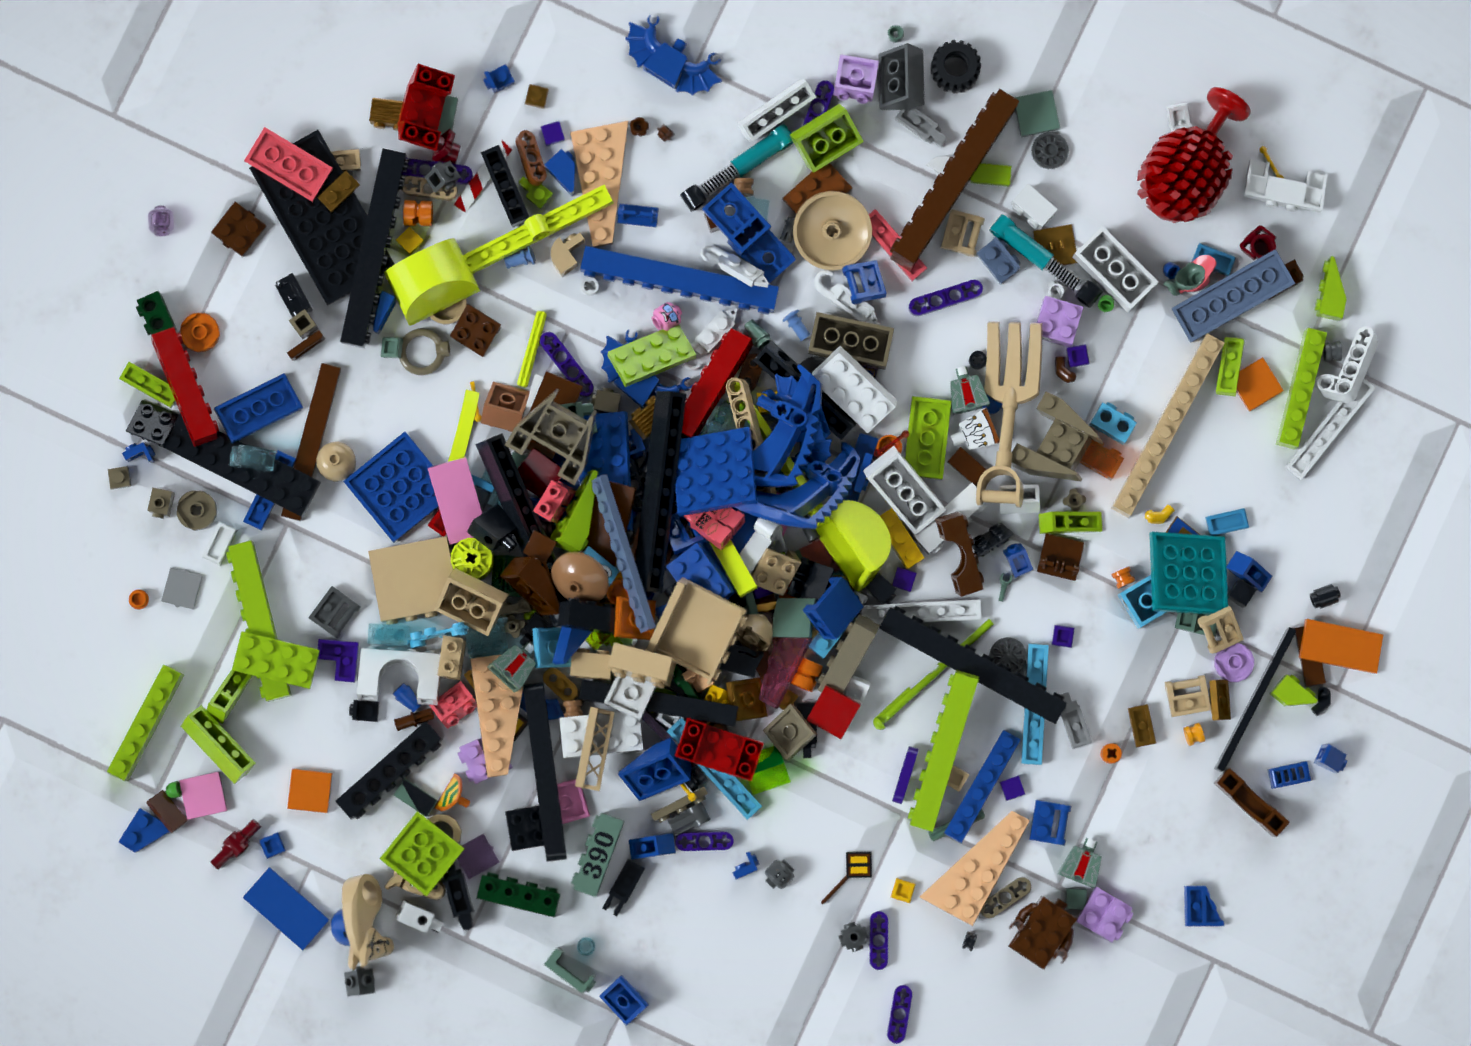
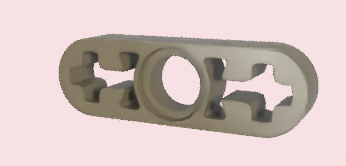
M1019 877L988 898L985 905H993L995 902L992 899L996 897L998 904L1002 908L998 909V906L992 909L993 914H985L984 910L986 907L984 905L980 912L982 916L993 918L1028 894L1031 890L1030 881L1025 877ZM1019 881H1021L1022 883L1026 882V891L1023 892V890H1019L1018 892H1016V894H1018L1019 896L1015 898L1014 893L1009 889V887L1012 886L1014 890L1019 886ZM1003 892H1008L1011 895V901L1007 904L1000 901V895Z

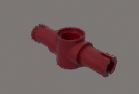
M252 819L241 831H234L222 843V850L210 861L211 864L219 870L230 858L240 856L249 847V839L261 828V825L255 819Z

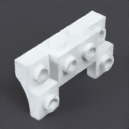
M1249 160L1243 197L1261 200L1268 207L1277 208L1278 206H1283L1285 210L1292 212L1305 209L1321 213L1325 200L1327 174L1322 175L1308 171L1306 181L1302 183L1268 176L1270 162Z

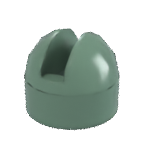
M894 25L889 28L888 37L892 42H900L903 39L904 32L902 27ZM895 31H897V33H898V37H897V38H895L894 33H893V32H895Z

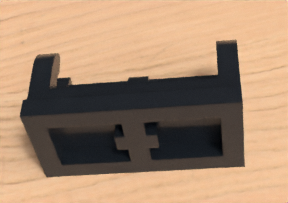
M293 273L276 282L275 287L292 318L304 309L307 313L313 310Z

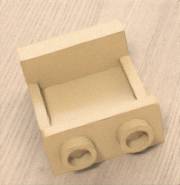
M443 635L437 676L461 681L467 641H464L462 638Z

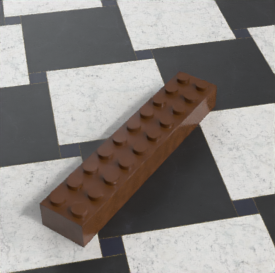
M1000 88L997 93L992 92L985 105L986 110L984 108L981 109L974 122L976 125L972 124L966 132L965 142L960 141L953 154L955 157H950L945 164L944 174L939 173L932 186L934 189H929L922 201L924 205H918L911 218L913 220L912 223L908 221L900 235L902 238L895 240L890 250L892 253L891 260L908 271L912 270L1014 114L1019 100Z

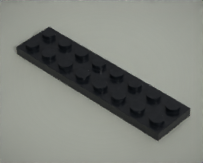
M179 414L165 445H163V448L301 517L305 515L321 484L320 481L240 441L232 444L228 435L220 431L217 432L216 440L194 447L181 414Z

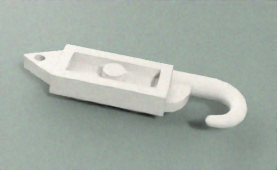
M706 246L701 250L702 259L708 261L706 253H714L719 256L718 266L721 270L750 287L755 285L768 288L769 283L764 277V272L733 253L729 254L716 246Z
M824 270L816 275L814 279L815 288L832 303L855 320L879 325L874 312L875 308L866 301L856 305L852 304L850 299L852 295L847 287L838 284L829 290L822 285L821 278L825 275L833 276L832 272Z
M737 308L724 312L720 311L691 343L694 351L701 355L710 353L721 341L723 335L736 325L734 322ZM688 362L682 364L689 371L698 370L702 366L701 364L691 366Z

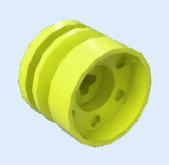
M466 538L460 540L454 546L451 552V564L453 569L456 568L476 579L483 580L491 573L494 567V556L492 550H489L475 538ZM470 554H472V556L477 555V557L475 558L476 562L474 564H472L471 562L467 563V560H469L468 556Z

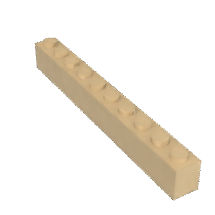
M1208 333L1204 336L1111 509L1127 518L1132 515L1225 342Z

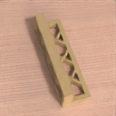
M590 707L575 787L600 791L615 712ZM598 713L610 715L609 723L602 728L597 723ZM602 732L605 737V743L597 748L593 738L596 734ZM593 745L595 750L591 752V748ZM604 747L603 754H601L599 750ZM598 752L602 758L601 763L593 767L589 759L592 754ZM588 764H589V766L591 767V770L587 772ZM598 767H600V769H599V775H598V773L596 772V769H597ZM591 772H594L598 777L596 786L585 784L586 776Z

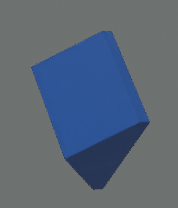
M623 975L617 978L599 995L625 1025H628L649 1005Z

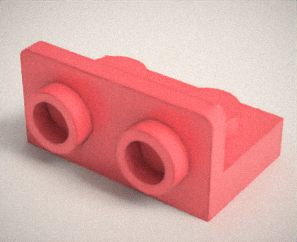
M460 681L439 697L438 705L429 706L444 726L449 729L451 726H455L464 716L472 713L477 704L474 697L462 681Z

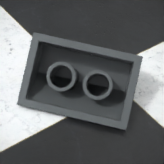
M906 43L878 54L879 109L911 110L924 105L923 49Z

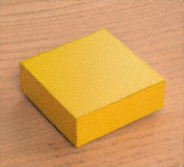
M409 226L396 239V242L411 254L424 240Z
M896 878L891 898L910 903L915 884Z

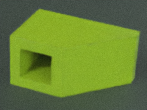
M1288 674L1284 675L1269 693L1283 706L1315 704L1318 701L1315 698L1316 694L1308 687L1304 689L1300 685L1301 681L1292 674L1290 676Z

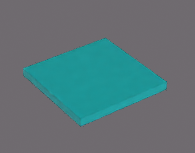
M1153 531L1149 533L1152 611L1211 615L1228 607L1226 542L1224 536Z

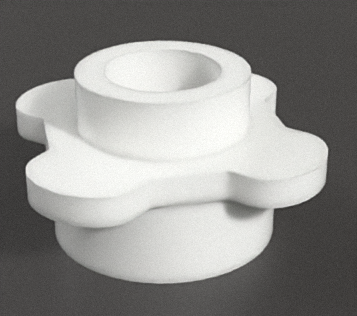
M1054 281L1049 282V289L1045 296L1064 301L1063 295L1067 290L1065 284H1058Z

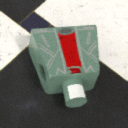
M967 366L956 368L958 379L950 382L952 414L957 415L982 409V406L989 407L990 402L979 376L969 377Z
M527 642L520 648L515 644L491 662L487 668L515 693L522 688L536 664L530 658L534 653V646Z
M1086 838L1082 848L1073 846L1058 871V875L1095 888L1101 863V856L1094 853L1097 842Z

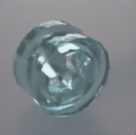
M585 937L579 940L577 949L582 955H591L596 949V944L591 938ZM589 941L592 949L584 952L581 944Z

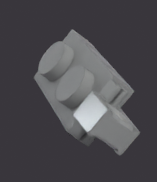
M916 108L911 110L902 109L895 117L896 121L930 144L934 142L942 147L947 140V137L940 133L942 129L938 127L939 124Z
M1069 692L1061 694V696L1065 697L1063 701L1067 703L1061 717L1072 749L1092 743L1077 701H1071Z

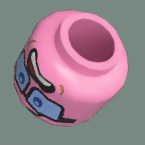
M666 302L654 309L652 322L658 330L664 329L669 331L670 328L680 324L682 311L678 305Z

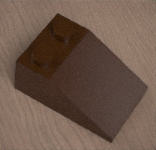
M534 556L513 558L500 577L539 615L559 614L558 600L547 571L541 565V561Z

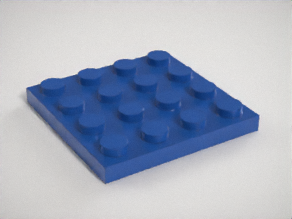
M750 427L681 439L675 484L677 513L679 516L757 503Z
M403 432L343 481L393 543L439 507L427 469L433 465L406 432Z

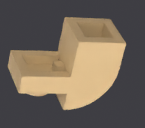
M575 233L571 234L565 239V243L560 238H557L552 245L551 259L561 277L578 266L570 252L585 243L581 233L577 235Z

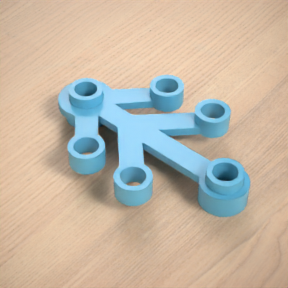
M464 622L452 624L450 629L436 631V627L424 629L425 635H422V631L410 633V647L426 646V640L436 637L443 638V635L451 636L452 634V637L467 635L469 626H464Z

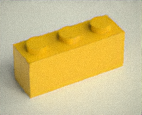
M893 508L881 514L880 517L885 522L890 533L891 547L905 569L908 570L924 560L925 557Z

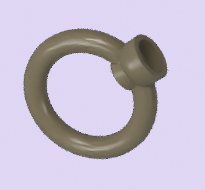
M419 328L412 330L403 337L402 354L399 360L408 372L415 375H428L441 366L444 357L450 356L449 341H442L437 333L429 329ZM419 336L432 339L436 344L437 354L436 359L431 365L422 368L412 365L406 356L409 342Z

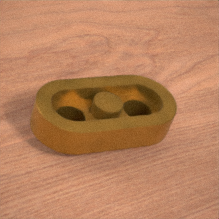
M550 668L545 671L543 681L563 701H573L577 697L578 689L576 685L560 670ZM553 674L557 676L555 682H551L549 679ZM566 688H570L572 690V693L570 695L564 694V690Z

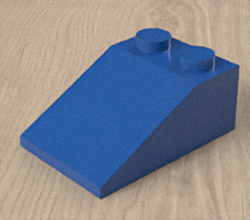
M672 738L654 744L618 772L620 778L639 801L691 779L692 764L690 761L675 757L678 746Z

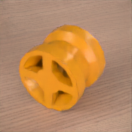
M1200 723L1194 724L1193 727L1187 726L1183 728L1189 746L1194 745L1195 742H1205Z

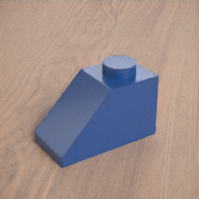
M560 149L544 166L557 182L573 196L575 194V158L569 151L564 152Z
M1238 551L1235 552L1226 566L1236 577L1259 592L1264 591L1272 578V575L1253 558Z
M1330 744L1321 745L1314 764L1333 773H1339L1340 770H1344L1347 764V760H1345L1347 754Z
M673 833L628 840L631 860L676 853Z

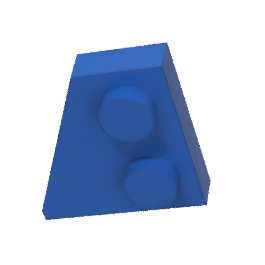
M139 808L118 842L137 853L170 831L158 818Z
M1184 886L1185 926H1224V921L1221 920L1216 910L1217 907L1210 898L1207 887Z

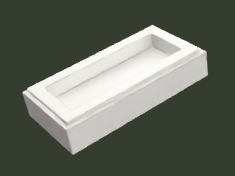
M219 521L202 558L221 566L228 551V546L231 545L238 530Z

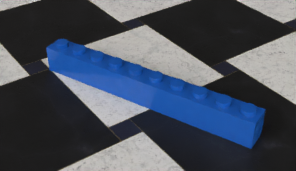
M585 246L580 268L581 272H584V276L587 277L603 276V280L615 282V279L629 286H634V283L648 290H653L655 287L667 294H673L674 291L681 293L680 296L686 298L697 296L700 297L701 301L705 302L716 300L719 301L720 305L724 306L735 304L739 305L738 308L743 310H750V308L758 309V312L762 314L774 313L779 290L778 286L768 284V288L755 285L750 287L735 277Z

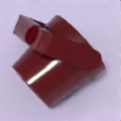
M451 129L440 135L437 151L433 152V161L445 163L451 161L452 164H456L461 145L454 143L455 133Z
M1260 225L1254 231L1252 230L1240 243L1241 251L1252 260L1259 259L1276 249V236ZM1248 244H1250V251L1245 248Z

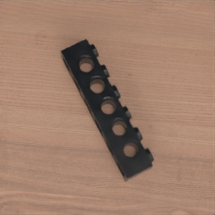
M773 341L768 343L753 360L774 380L775 374H778L782 377L793 376L799 382L801 372L797 368L798 364ZM822 390L821 406L829 430L842 440L857 423Z
M425 721L335 802L350 819L356 818L358 820L366 813L365 808L368 805L374 806L381 800L380 795L384 791L388 793L396 786L394 782L400 777L402 779L406 778L412 772L410 770L411 767L415 764L417 766L422 764L427 759L425 755L428 752L434 753L442 746L440 742L443 739ZM420 739L426 743V747L422 751H418L415 747L416 742ZM403 753H408L411 756L408 764H403L400 761ZM389 766H393L396 770L395 775L391 778L385 774V770ZM375 779L379 780L381 784L377 791H373L370 788L371 781ZM358 793L365 795V802L362 804H357L355 801V796Z

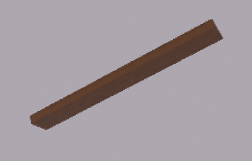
M321 363L294 464V469L312 478L341 368ZM283 508L282 517L301 521V516Z

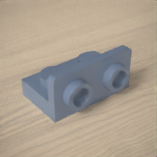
M995 237L990 243L979 250L976 255L1001 285L1019 271L1020 261L1014 254L1011 255L1007 251L1008 246L1002 239L999 240Z

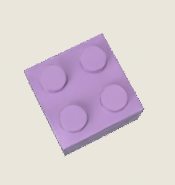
M1045 296L1036 322L1042 323V340L1071 347L1083 307Z

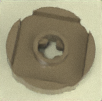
M189 491L179 499L177 517L185 527L194 531L203 530L214 522L217 516V506L209 494L203 491ZM193 506L202 507L200 515L192 514L194 511Z

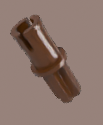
M431 708L416 713L410 712V715L394 719L397 731L411 726L417 727V724L433 720L435 718L434 712Z

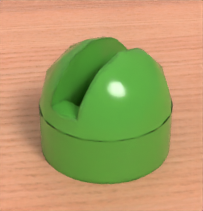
M1107 294L1101 296L1098 302L1099 309L1103 312L1111 311L1114 308L1113 297Z
M178 781L169 783L166 786V795L170 798L181 797L180 783Z

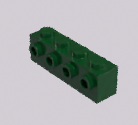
M487 872V875H482L477 899L555 918L561 896L560 893H557L558 889L546 886L545 890L537 888L538 884L527 881L526 885L519 884V879L507 877L506 880L499 879V874Z

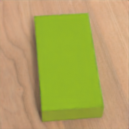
M981 163L972 176L970 183L1009 187L1011 166Z

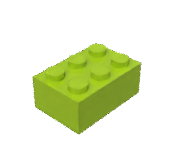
M840 104L789 134L806 166L813 173L864 142L849 113Z

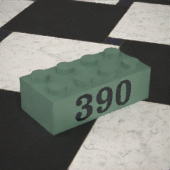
M603 813L600 816H595L592 827H595L593 835H588L585 846H588L586 854H581L578 865L581 866L579 873H574L571 884L574 885L573 889L597 897L625 821Z

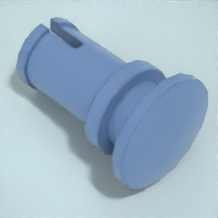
M528 246L527 251L523 249L520 250V253L504 258L507 269L521 264L528 265V262H532L534 265L535 254L532 248Z
M795 310L786 315L782 321L785 322L787 320L789 323L788 327H792L800 341H802L811 334L802 323L801 316L798 317L796 314L799 310Z

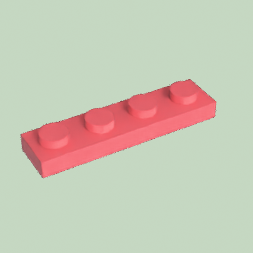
M875 209L869 214L872 224V237L891 257V247L897 238L901 239V237ZM918 259L911 271L897 264L912 282L927 269L920 259Z

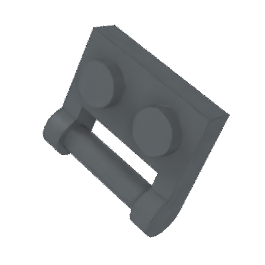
M331 586L308 618L338 639L342 629L353 614L360 610L361 606ZM345 603L348 604L349 608L335 627H330L329 624Z

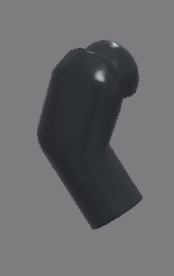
M1322 686L1318 689V703L1311 708V711L1316 716L1321 714L1331 704V692L1327 687Z

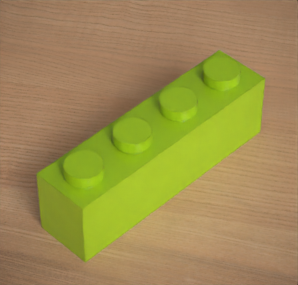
M202 705L191 712L181 724L182 729L234 784L247 775L255 765L252 758Z

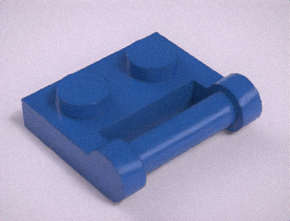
M877 260L846 265L842 268L852 295L850 297L852 304L856 305L863 301L886 298L887 293ZM854 273H859L864 290L862 293L858 291Z
M677 512L673 513L671 517L668 542L673 553L677 555L684 552L696 543L706 544L708 540L691 527L694 538L690 539L681 520H686L689 527L690 522L684 516H679Z
M1036 800L1029 840L1065 846L1066 840L1064 837L1068 813L1071 812L1072 806ZM1055 810H1060L1057 836L1053 838L1051 837L1054 813Z

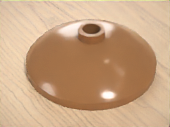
M580 552L565 553L559 556L552 566L551 578L553 584L566 599L577 598L580 599V603H585V601L599 602L608 591L609 578L605 569L596 559Z

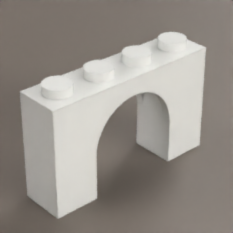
M374 646L361 648L357 685L358 700L378 701L380 679L383 673L391 666L407 665L414 669L419 676L418 704L438 705L441 677L437 676L440 654L433 650L424 653L418 652L415 649L398 651L396 648L380 650Z

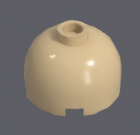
M330 442L319 450L316 464L322 476L327 480L336 482L347 479L354 472L356 458L353 450L346 444Z
M763 614L744 616L747 620L742 629L738 628L736 634L739 635L737 641L750 649V644L758 647L756 651L768 650L773 640V630L767 617Z

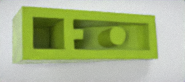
M1101 512L1039 514L1040 534L1102 532Z
M232 670L229 672L207 706V711L216 721L224 723L253 675Z

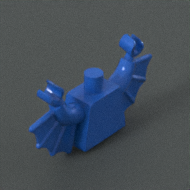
M651 15L648 16L649 28L629 22L630 32L625 39L630 46L628 54L635 59L638 68L643 65V70L674 90L676 88L677 93L687 92L694 95L699 91L709 92L714 84L722 82L709 69L711 64L718 65L721 63V59H718L716 62L712 61L713 56L717 55V53H711L707 61L703 60L697 64L688 62L687 56L682 54L687 46L684 41L677 39L671 47L667 43L661 45L656 39L655 25L660 21L659 16H657L655 24L650 22Z
M627 330L625 336L626 344L637 340V332L634 338H630L628 336L629 330ZM606 336V346L601 350L604 357L601 368L607 373L608 382L614 381V385L642 409L645 407L647 400L653 395L656 397V391L680 393L681 390L689 391L693 385L687 387L684 382L690 379L689 377L684 378L680 385L666 387L659 383L660 380L655 375L625 387L607 356L608 351L623 346V344L610 336Z
M775 374L778 393L775 394L772 389L761 393L766 394L768 398L776 400V402L781 400L789 403L798 381L793 376L782 377ZM813 400L808 413H811L814 404ZM822 406L821 411L815 415L820 420L819 423L813 426L818 431L817 434L812 436L815 444L808 447L812 454L805 457L806 461L810 463L814 461L825 462L831 457L830 445L832 439H826L831 433ZM800 418L797 424H802L805 418ZM801 432L796 441L800 442V450L806 432Z

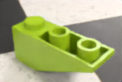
M1331 256L1323 264L1322 272H1325L1324 280H1320L1318 291L1321 292L1320 299L1316 300L1314 310L1317 311V317L1340 321L1343 319L1347 299L1335 258Z

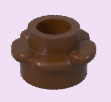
M642 117L632 120L629 125L630 131L634 136H644L649 129L648 122Z
M665 124L657 128L659 131L657 135L664 142L667 140L672 141V137L675 134Z

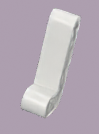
M1364 326L1358 329L1339 377L1324 374L1318 378L1317 387L1325 398L1344 403H1350L1356 399L1378 345V339L1370 327Z
M758 518L756 521L754 534L739 554L751 575L766 548L772 549L783 532L780 524Z

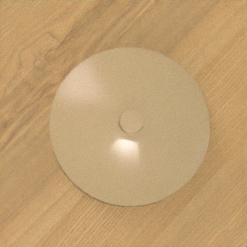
M825 191L810 197L799 208L793 223V237L799 253L807 262L824 270H840L846 265L855 264L866 253L871 242L872 224L867 210L855 197L840 191Z

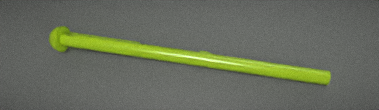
M988 619L960 645L963 647L966 644L971 646L994 625L993 622ZM939 662L937 664L939 666L926 675L912 689L908 687L874 718V727L878 730H884L886 728L884 724L948 666Z

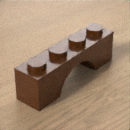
M954 512L936 518L935 521L940 538L945 541L955 542L961 553L960 564L951 574L955 593L963 597L983 590L982 583H984L982 573L978 571L977 564H979L976 553H973L972 546L974 542L966 528L969 526L966 516L959 512Z
M1226 768L1213 783L1272 837H1277L1290 823L1275 808L1271 807L1254 793L1245 781L1231 768Z

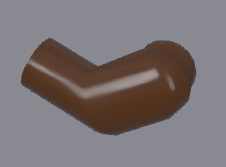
M1055 357L1056 375L1066 383L1074 382L1076 374L1065 367V357Z

